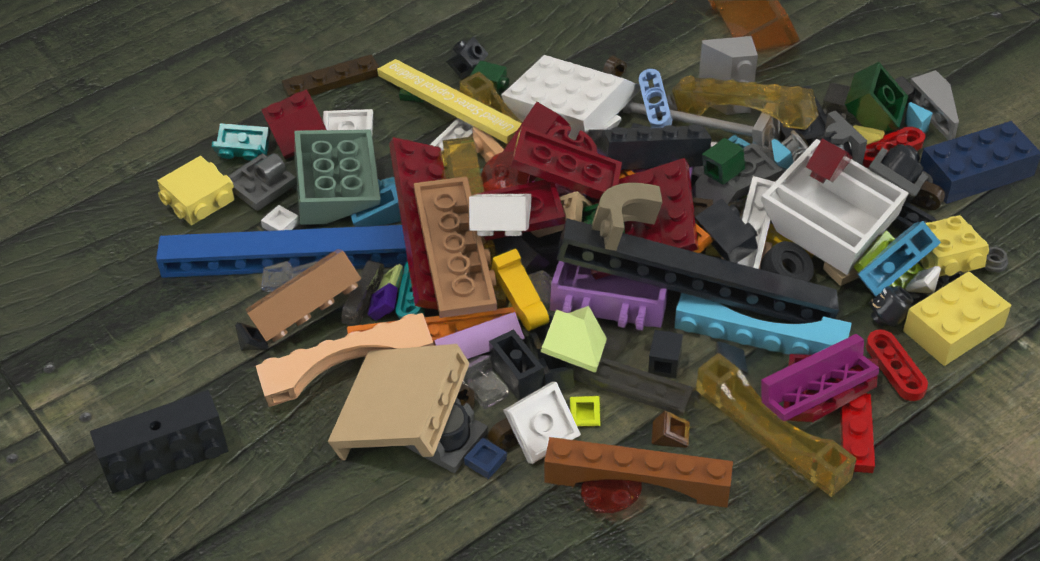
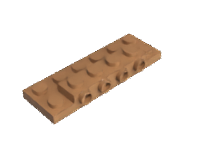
M467 177L414 183V194L440 318L497 310L493 289L496 286L494 270H489L488 265L491 264L489 249H484L483 244L486 243L484 236H478L477 231H470L469 197L471 196Z

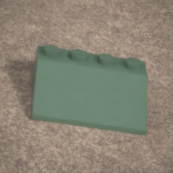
M371 129L294 131V156L300 225L328 224L380 204Z

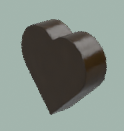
M611 56L604 65L603 73L621 77L626 71L627 64L616 56Z

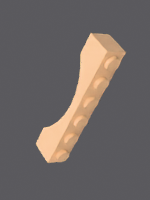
M423 313L417 315L408 314L392 323L384 322L377 324L370 330L363 332L354 331L347 334L346 337L335 341L326 340L313 348L297 349L291 352L290 355L281 358L266 359L262 364L256 365V369L269 407L297 399L304 388L316 376L344 361L366 357L368 351L434 346Z

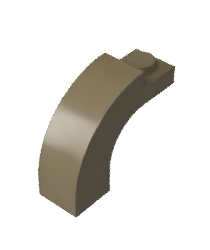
M623 183L615 185L603 193L592 222V230L600 231V236L604 237L605 249L617 250L624 231L625 221L655 224L662 205L660 187L644 183Z

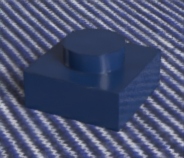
M482 438L464 457V462L466 466L489 479L507 460V452Z

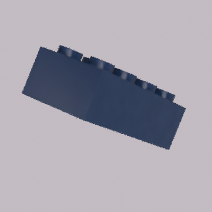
M1012 121L923 148L920 164L924 168L923 171L932 177L933 184L940 186L944 190L945 199L943 201L948 204L1034 176L1040 160V151Z

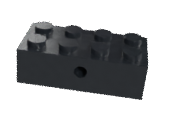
M209 389L90 431L98 459L112 494L128 490L135 485L158 479L163 475L180 469H186L193 464L216 458L221 454L229 452L221 421Z

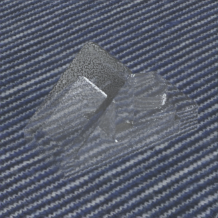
M476 356L468 360L470 364L462 383L473 389L475 399L484 410L509 396L508 388L492 371V358L490 356Z

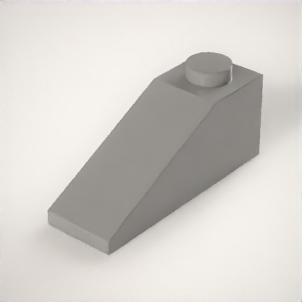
M936 70L911 78L910 84L915 88L913 103L932 112L930 122L947 140L955 139L959 120L951 85Z

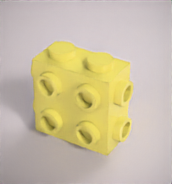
M202 156L195 158L157 180L160 189L158 192L160 200L164 205H170L175 214L180 219L184 218L191 226L234 201L232 191L234 185L227 175L223 176L212 162H207Z
M960 215L926 223L941 243L920 260L924 269L939 266L941 268L939 276H952L959 271L964 273L985 267L986 258L989 253L988 244Z

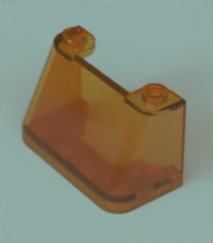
M708 0L713 9L718 7L733 38L752 36L756 51L792 46L801 41L788 14L778 0Z

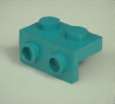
M220 123L217 142L213 141L211 147L219 157L232 159L233 156L252 161L262 153L267 156L271 130L269 127Z

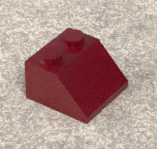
M307 89L261 109L285 160L294 156V131L327 130Z

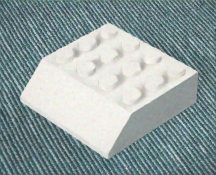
M543 55L502 94L505 115L520 123L524 121L536 102L541 103L558 113L570 124L571 131L568 137L576 140L580 130L589 136V129H602L608 121L628 104L641 88L640 85L624 78Z
M816 139L762 195L761 202L778 233L847 275L876 238L899 215L908 192L852 159L833 183L826 179L823 184L810 177L809 175L812 171L807 169L806 165L820 143Z

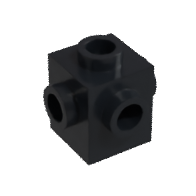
M474 37L466 41L461 39L453 46L454 52L446 63L463 79L472 73L480 60H485L488 52Z

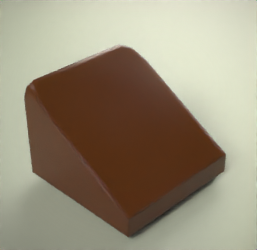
M664 411L653 421L652 444L688 447L690 422Z

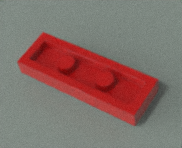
M865 393L840 407L842 471L874 472L875 456L871 394Z

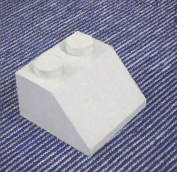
M476 194L470 196V231H477L478 236H492L494 231H505V236L522 235V231L529 229L531 194Z

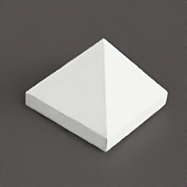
M934 266L918 272L905 289L907 292L934 293L941 268Z

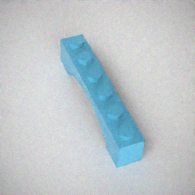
M681 293L676 308L674 328L789 355H813L848 338L852 323L823 317L822 321L806 324L767 322L737 313L718 302Z

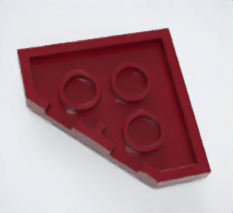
M790 354L788 366L811 355ZM867 358L878 366V359ZM858 364L848 371L861 372L865 369ZM877 375L786 421L815 422L877 387ZM830 378L825 382L839 383L843 381V379ZM808 389L803 391L802 394L815 395L819 393V390ZM784 401L783 408L786 409L794 405L795 402Z

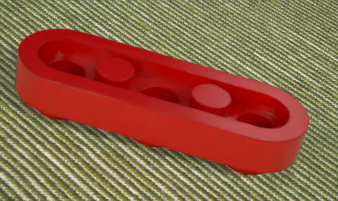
M905 127L883 136L880 141L866 145L862 166L869 168L882 147L889 151L894 146L903 144L912 146L916 151L920 150L925 140L924 132L916 127Z
M886 330L871 332L868 335L866 350L872 358L878 359V367L896 392L908 401L921 400L925 396L928 387V381L892 333Z

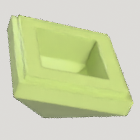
M398 264L385 273L378 290L391 283L398 288L397 292H399L403 276V266Z

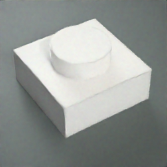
M280 205L261 220L262 227L268 231L292 230L300 223L298 215Z

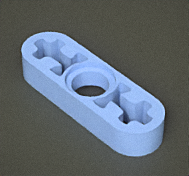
M656 69L644 70L639 75V84L650 126L664 127L672 125V117L659 71ZM653 79L654 83L653 88H650L648 81ZM652 97H662L658 103H649ZM661 111L663 120L658 121L656 113Z

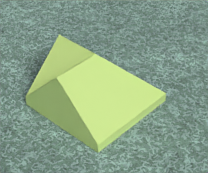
M589 306L570 313L556 309L541 352L596 373L607 338Z

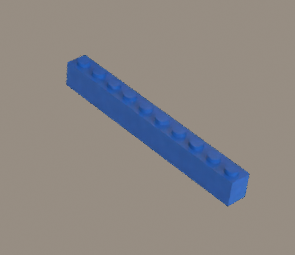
M402 225L165 235L159 238L156 257L161 278L304 271L336 249L344 251L355 269L395 267L398 264L405 267L408 260Z

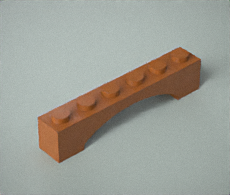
M549 437L544 461L545 483L575 487V483L602 479L650 483L688 495L696 499L697 504L727 508L733 461Z

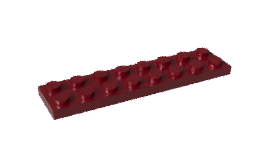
M393 137L389 147L414 304L417 307L438 310L414 194V183L446 179L441 148Z

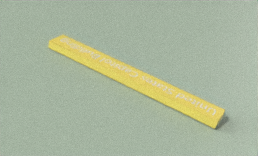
M396 59L377 69L379 77L506 144L510 142L522 124Z

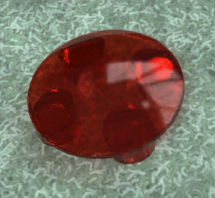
M616 479L584 481L581 487V496L584 503L596 512L616 513L629 508L637 501L642 491V482Z

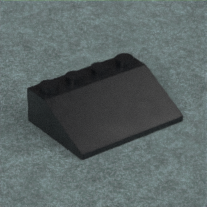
M697 124L689 126L666 125L664 127L641 126L638 128L615 127L612 129H589L588 132L597 146L598 154L622 162L621 170L651 169L683 158L686 159L689 167L703 166L702 154L710 149L712 140L706 128Z

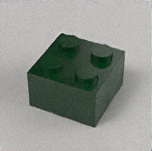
M877 62L854 74L844 105L848 112L853 114L862 126L883 130L887 134L900 127L908 95L881 63Z

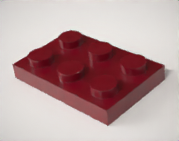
M540 180L478 193L531 194L529 229L522 231V233L564 225L566 222L558 191L553 182ZM494 231V235L484 236V239L487 241L506 237L505 231Z

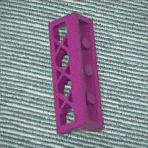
M854 334L761 379L762 403L784 422L878 375L879 367L863 356L864 339ZM858 364L865 369L861 372L848 371ZM830 378L843 379V381L839 383L825 382ZM808 389L819 390V393L815 395L802 394L803 391ZM783 401L795 402L794 405L786 409L779 405Z

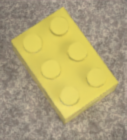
M968 271L909 308L903 331L943 366H946L1004 328L1011 304Z

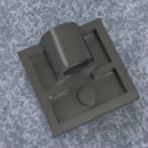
M262 153L228 176L234 185L233 193L256 211H259L297 185L296 177L286 170L284 162L275 153L268 157Z

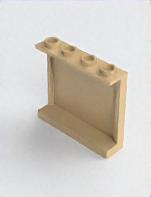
M458 344L368 351L328 440V443L342 461L346 460L351 448L415 445L422 457H433L470 364Z

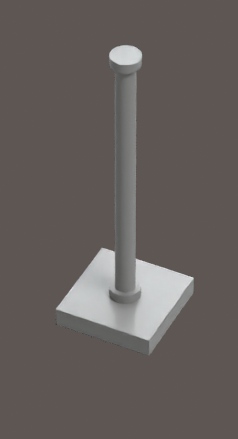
M632 99L623 108V113L629 114L634 112L647 115L645 104L635 103ZM769 99L754 127L670 110L673 121L697 124L707 128L753 137V143L772 151L771 141L773 139L780 140V100ZM661 111L657 112V117L662 118Z

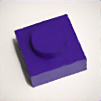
M388 283L373 293L368 316L377 321L384 315L390 314L397 304L398 288Z

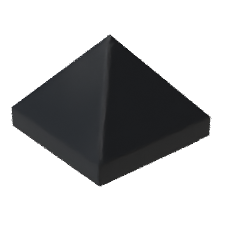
M237 322L235 327L241 350H267L269 348L268 343L258 328Z

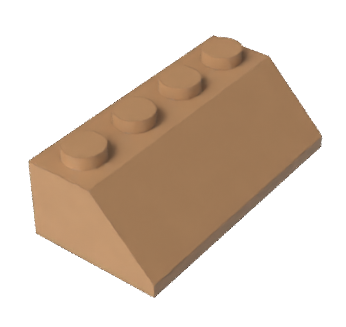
M336 249L246 308V311L266 342L270 339L275 342L288 333L286 328L296 323L299 326L311 318L309 313L318 307L320 310H324L335 302L333 297L343 292L346 295L358 287L356 282L361 277L344 251Z

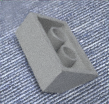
M752 36L702 40L697 100L726 115L751 113L758 58Z

